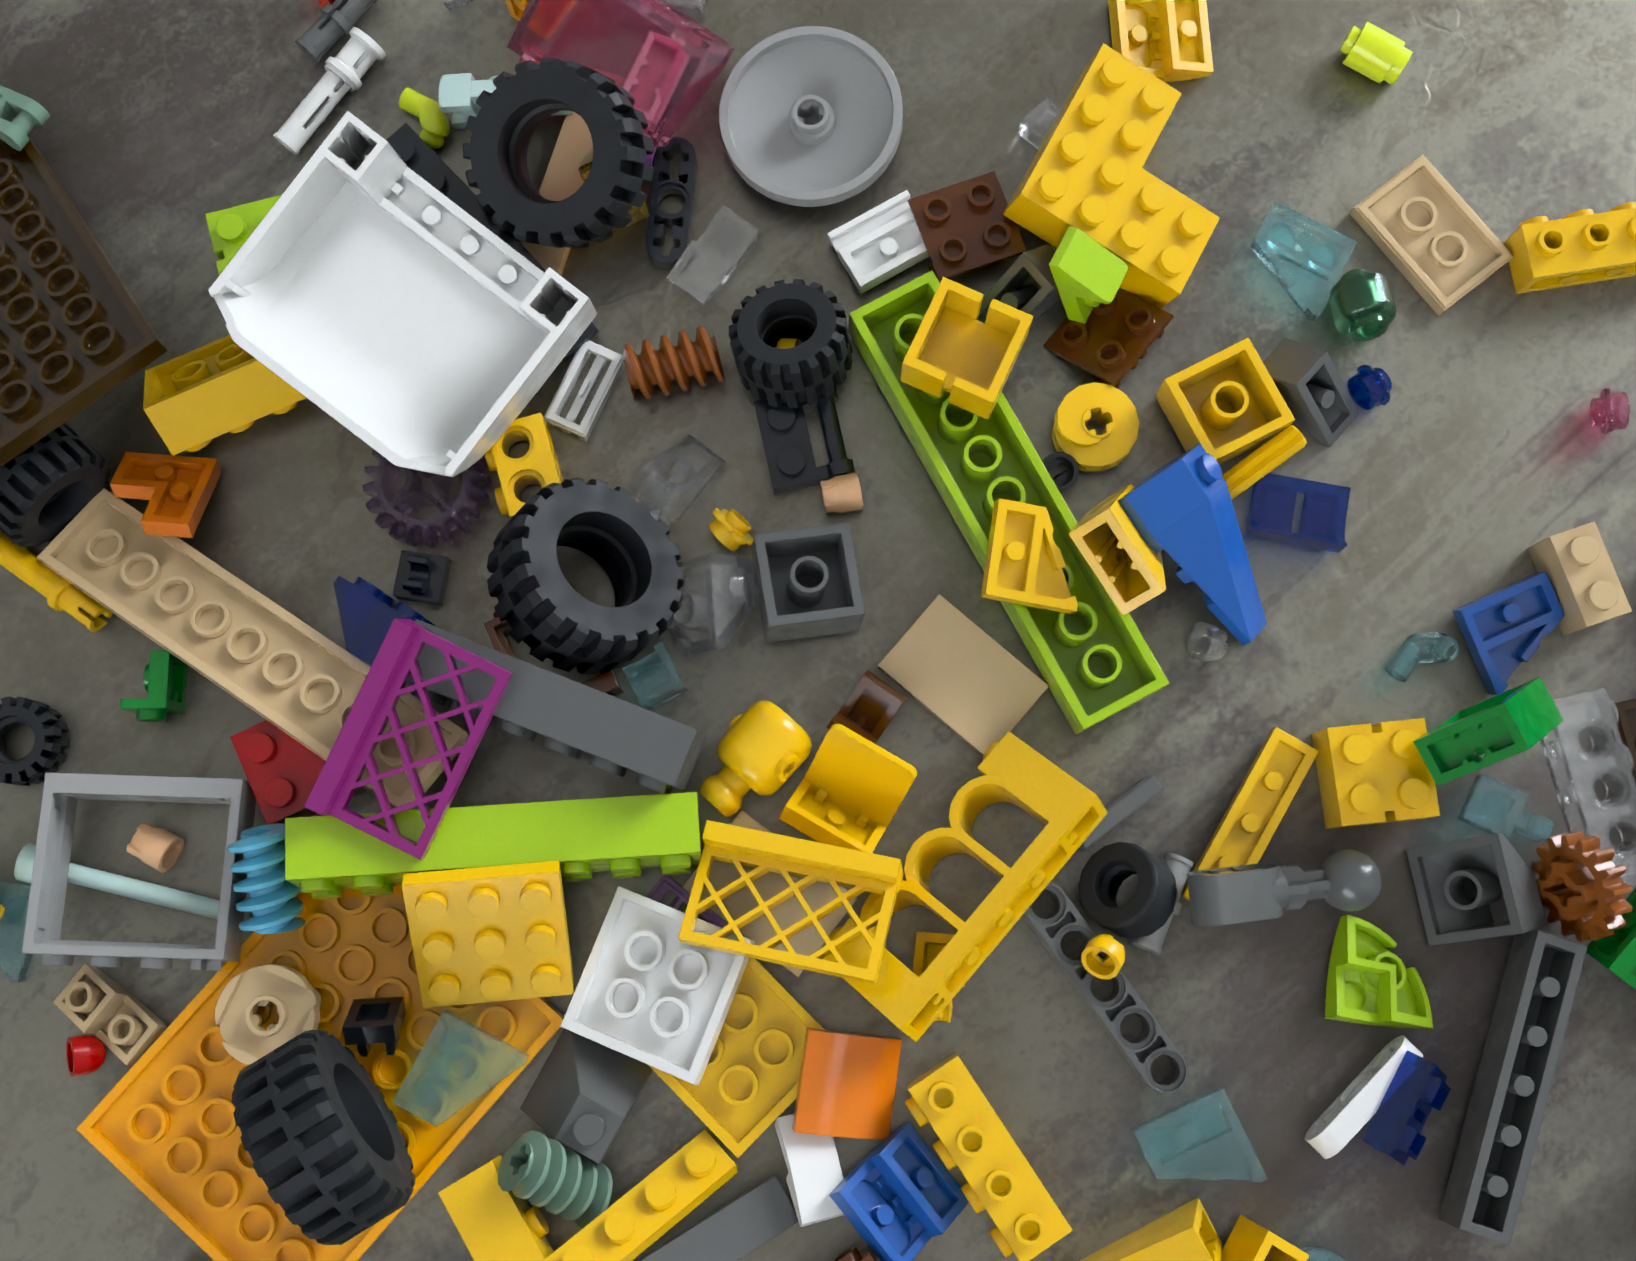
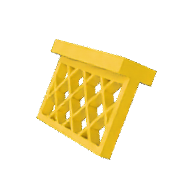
M710 820L706 821L702 836L704 848L678 936L680 943L876 985L896 895L900 892L904 875L901 859ZM713 861L734 864L741 877L716 892L709 881ZM742 866L755 869L746 874ZM769 871L782 874L789 887L764 902L752 882ZM790 876L799 877L803 879L794 883ZM817 881L830 884L837 898L812 912L800 892ZM747 885L759 906L733 921L722 900ZM839 886L847 887V888H852V889H850V890H848L847 892L843 893V892L841 891V889L839 888ZM707 887L711 896L703 900L705 889ZM865 891L884 895L881 911L863 923L849 903V901ZM795 895L807 916L782 931L770 910ZM717 904L728 925L712 935L694 932L698 915ZM844 906L856 927L831 942L818 920ZM765 914L777 935L760 946L747 943L739 929ZM813 924L826 946L810 956L796 954L788 939ZM877 925L873 940L868 930ZM735 933L739 941L725 938ZM862 934L871 948L867 969L846 965L837 949ZM783 943L788 952L773 948ZM832 954L836 962L823 960V958Z

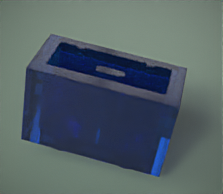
M340 575L333 583L346 649L371 666L394 619H410L414 622L415 619L435 626V624L425 619L424 616L400 601L394 609L391 608L396 600L359 576L354 584Z

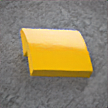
M1108 0L1112 49L1163 82L1203 78L1210 76L1214 72L1206 0Z

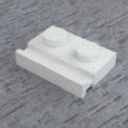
M907 190L827 233L829 244L837 252L839 260L861 294L929 257L908 204L910 194Z

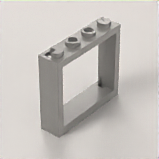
M45 772L22 953L42 955L41 965L72 966L74 956L91 957L90 966L114 968H122L123 958L141 959L140 968L172 969L173 960H191L190 970L221 971L222 961L240 962L243 931L240 930L239 924L244 921L245 912L237 911L236 904L245 900L247 893L235 892L233 885L246 879L247 875L246 873L230 871V866L244 859L243 854L228 852L227 846L241 840L240 835L242 831L254 827L256 798L249 782L244 779ZM78 799L230 804L215 945L60 940Z

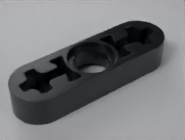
M671 137L662 141L656 149L646 248L652 264L665 271L680 268L686 262L689 255L698 165L693 145L681 137ZM675 153H680L683 157V162L679 164V181L671 180L672 172L669 161L673 160ZM668 194H677L685 200V204L678 213L667 214L659 208L661 199ZM664 226L672 228L674 246L677 247L672 248L668 256L662 255L661 249L657 247L663 246L665 243L666 231Z

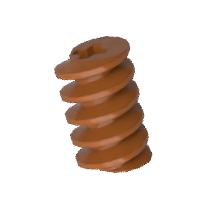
M703 326L697 327L694 342L690 340L684 330L679 331L677 346H673L666 335H661L659 350L656 351L648 339L642 340L641 354L639 355L635 353L629 343L624 344L623 358L634 401L636 389L638 388L647 400L652 399L655 384H658L665 396L670 395L673 380L677 381L683 391H688L690 377L693 375L701 387L707 386L708 373L710 371L714 373L720 383L725 382L715 336L713 334V337L710 338Z

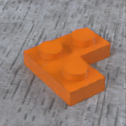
M125 452L110 482V486L116 498L150 500L140 520L145 534L193 538L222 472L218 459Z

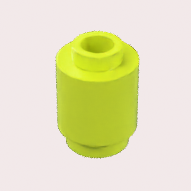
M1368 21L1362 29L1353 26L1339 49L1340 52L1346 54L1342 64L1378 84L1385 81L1390 85H1393L1413 53L1404 47L1405 42Z

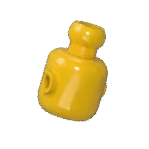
M768 700L755 702L744 714L736 716L730 722L728 731L723 735L717 746V756L725 766L718 774L710 775L704 779L699 793L725 817L732 816L739 811L742 806L743 797L750 789L764 797L775 794L809 756L812 748L811 738L799 724L776 704Z

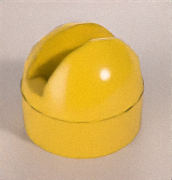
M1099 934L1093 937L1081 954V962L1084 968L1091 975L1100 979L1116 977L1125 961L1126 954L1123 944L1113 939L1114 936L1109 934ZM1100 951L1107 954L1104 959L1097 955Z

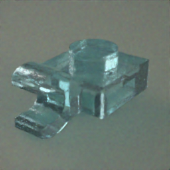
M1484 774L1476 775L1458 817L1459 820L1489 834L1503 833L1507 839H1510L1514 829L1521 836L1535 842H1540L1541 839L1547 841L1555 825L1554 821L1523 808L1528 794Z

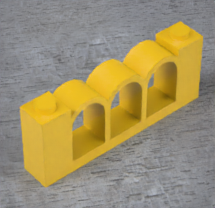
M1009 731L1000 741L993 743L985 752L982 763L977 767L983 776L968 781L954 796L949 811L951 828L940 827L924 833L913 843L906 855L904 866L906 881L902 880L900 892L896 895L892 916L901 908L910 905L923 906L934 912L957 933L920 977L898 960L889 951L885 942L876 985L843 978L915 1042L920 1039L1108 813L1094 792ZM997 802L1012 803L1045 826L1011 868L975 841L972 834L973 824L978 814L987 806ZM955 853L967 854L977 859L1001 878L966 922L932 896L929 888L930 874L935 865L944 857ZM871 893L861 908L860 920L862 923L881 911L884 895ZM849 918L843 926L836 928L829 935L831 942L855 928L856 925L853 920ZM877 925L868 930L873 940ZM862 934L837 949L846 965L867 969L871 948ZM832 954L823 958V960L836 962Z

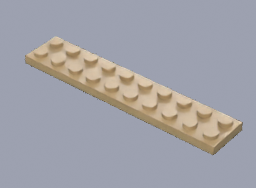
M105 488L37 556L46 567L60 577L66 579L73 586L325 761L327 760L371 668L363 661L178 537L145 534L140 521L143 514L120 498L114 497V494ZM410 693L400 696L395 708L402 727L427 719L421 700ZM449 719L438 721L448 750L465 745L468 734L464 729ZM389 721L383 734L393 731ZM429 725L404 733L414 762L439 754ZM395 737L378 742L373 755L380 774L404 766ZM457 754L450 756L451 761ZM441 759L416 767L424 793L427 792L444 771ZM367 767L361 780L370 778ZM406 771L382 779L391 807L395 808L416 800ZM372 783L362 786L376 796Z

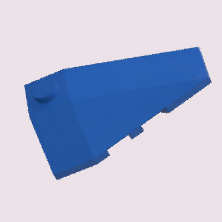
M1198 444L1157 469L1118 500L1149 547L1155 553L1164 549L1179 565L1176 568L1175 574L1183 583L1187 584L1191 581L1196 583L1204 592L1206 607L1243 646L1250 643L1267 625V621L1228 486L1222 477L1221 467L1212 455L1206 453L1201 444Z

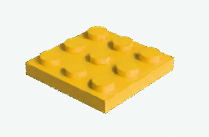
M559 860L406 873L403 875L402 891L423 1008L574 994V975Z
M749 958L700 1084H691L657 1068L650 1067L717 1138L739 1158L796 1099L806 1028L825 1029L757 959Z

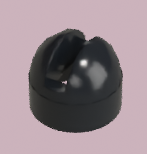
M1058 452L1050 454L1042 460L1048 472L1062 462L1066 466V470L1053 478L1059 491L1072 487L1077 481L1079 467L1071 455Z

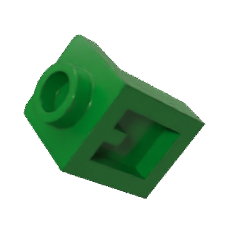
M167 650L150 651V663L145 666L143 673V682L148 692V698L120 699V709L136 713L137 721L166 722L167 714H185L187 664Z

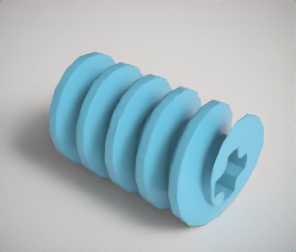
M265 824L242 831L240 835L241 840L227 846L228 852L243 854L244 859L230 866V871L246 873L247 875L246 879L233 885V890L250 894V898L236 904L237 911L252 912L253 917L240 922V930L255 931L257 934H277L304 926L305 920L298 916L303 911V902L295 897L300 892V888L285 880V840H283L285 839V824Z

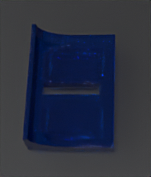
M1268 473L1253 484L1245 536L1340 553L1347 547L1345 542V524L1351 488ZM1297 492L1304 494L1298 534L1291 533Z
M1407 1050L1362 1141L1383 1152L1403 1166L1408 1157L1416 1160L1427 1139L1420 1134L1432 1108L1441 1111L1451 1090L1445 1083L1448 1077L1436 1064Z

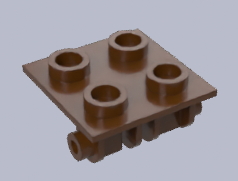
M994 171L908 200L909 207L930 258L928 261L929 271L932 270L939 282L943 277L949 279L1027 251L1016 223L1003 215L1008 203Z
M1119 287L1110 304L1100 303L1098 307H1093L1085 324L1068 320L1067 317L1043 346L1047 350L1096 376L1097 378L1094 382L1109 384L1118 389L1121 386L1120 381L1130 369L1137 367L1138 359H1143L1147 355L1146 350L1156 338L1159 339L1164 335L1165 327L1174 317L1172 314Z

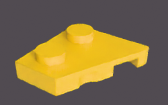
M1001 498L994 502L981 590L982 598L1068 614L1077 612L1078 603L1076 597L1071 596L1062 570L1066 566L1061 550L1053 540L1054 529L1047 507Z

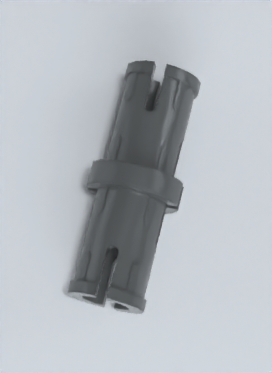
M335 0L332 5L325 4L320 10L322 15L295 43L306 56L315 63H319L321 58L342 36L348 37L350 35L349 32L355 22L377 0Z

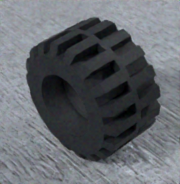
M784 279L774 281L775 286L767 288L763 285L755 289L757 295L754 297L747 295L741 301L742 309L734 310L731 317L733 324L729 325L728 332L733 356L742 384L746 390H751L753 397L759 401L767 398L769 405L779 407L781 403H787L788 409L799 408V403L806 401L808 406L818 403L817 397L824 395L828 398L835 392L834 384L842 385L847 378L846 370H851L853 362L851 354L853 351L845 310L842 303L837 302L836 295L830 290L824 292L821 284L813 282L808 286L805 285L804 279H794L793 283L785 284ZM781 338L807 340L796 347L786 349L775 348Z
M67 423L62 424L30 446L26 451L0 467V530L21 547H28L30 545L34 547L47 541H52L104 488L106 489L107 479L110 476L108 462Z

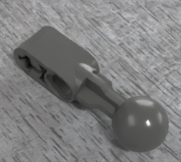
M1356 849L1334 851L1315 870L1303 871L1297 865L1279 866L1278 864L1260 863L1197 870L1187 873L1191 922L1197 926H1221L1280 918L1284 916L1283 911L1301 909L1307 900L1322 898L1330 906L1345 912L1361 911L1375 902L1382 887V876L1376 862L1366 853Z

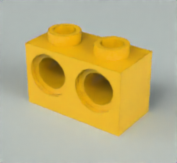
M541 412L515 419L498 441L484 454L489 470L491 472L498 471L501 487L495 488L494 492L502 516L509 514V517L512 518L525 504L520 501V494L526 486L537 484L543 488L551 483L561 484L563 482L549 426ZM518 441L530 443L529 450L524 456L520 458L508 457L509 449L514 443Z

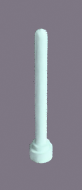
M27 843L20 851L14 869L16 880L31 883L36 849L35 843ZM74 863L69 864L68 883L218 920L220 903L218 899ZM245 912L244 921L250 918V912Z

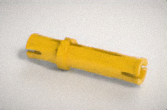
M0 530L1 566L46 597L48 606L55 611H65L86 626L89 631L97 632L108 623L99 615L103 614L105 617L111 618V611L46 567L37 558V555L26 547L15 544Z

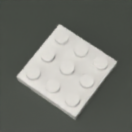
M618 886L560 1027L691 1084L699 1085L749 957L680 943L678 936L684 919V912ZM697 918L694 932L712 935L722 928ZM735 933L725 938L739 941ZM744 937L747 943L755 945V941Z

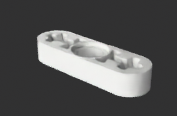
M1404 1035L1393 1039L1312 1124L1305 1135V1140L1324 1159L1336 1155L1417 1069L1423 1059V1054Z

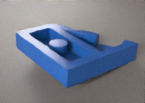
M1536 572L1452 610L1488 694L1493 695L1504 692L1508 687L1506 681L1520 663L1528 662L1539 648L1542 637L1551 633L1565 616L1546 572Z

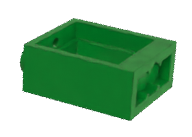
M1537 677L1450 715L1413 742L1436 785L1440 786L1529 750L1562 723L1564 719L1541 677Z

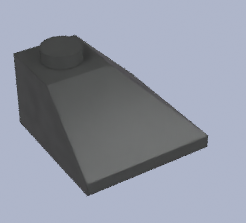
M1503 833L1406 849L1429 946L1522 934L1547 926L1535 875Z
M564 1028L520 1109L554 1139L600 1164L608 1155L653 1070L648 1064Z

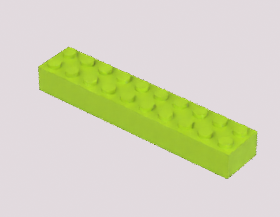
M931 270L850 312L849 334L983 572L985 569L994 502L1001 498L1047 507L1054 529L1053 540L1060 548L1066 566L1062 570L1070 595L1075 596L1078 603L1077 612L1068 614L1004 601L1000 602L1077 736L1167 686L1169 681L1130 613L1124 616L1121 614L1068 533L1077 525V521L1003 392L1001 391L994 409L987 420L949 403L950 392L943 390L941 397L938 398L900 381L902 362L940 284Z

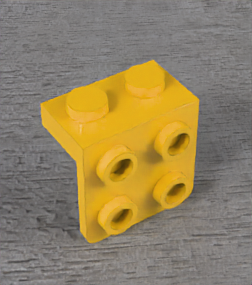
M833 724L827 732L803 780L785 805L779 819L819 843L873 853L915 780L917 771L911 764L844 725Z

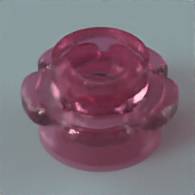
M1604 388L1600 393V398H1593L1591 400L1589 410L1591 424L1593 426H1600V431L1603 434H1609L1613 430L1625 429L1630 415L1627 394L1625 392H1611L1610 388Z

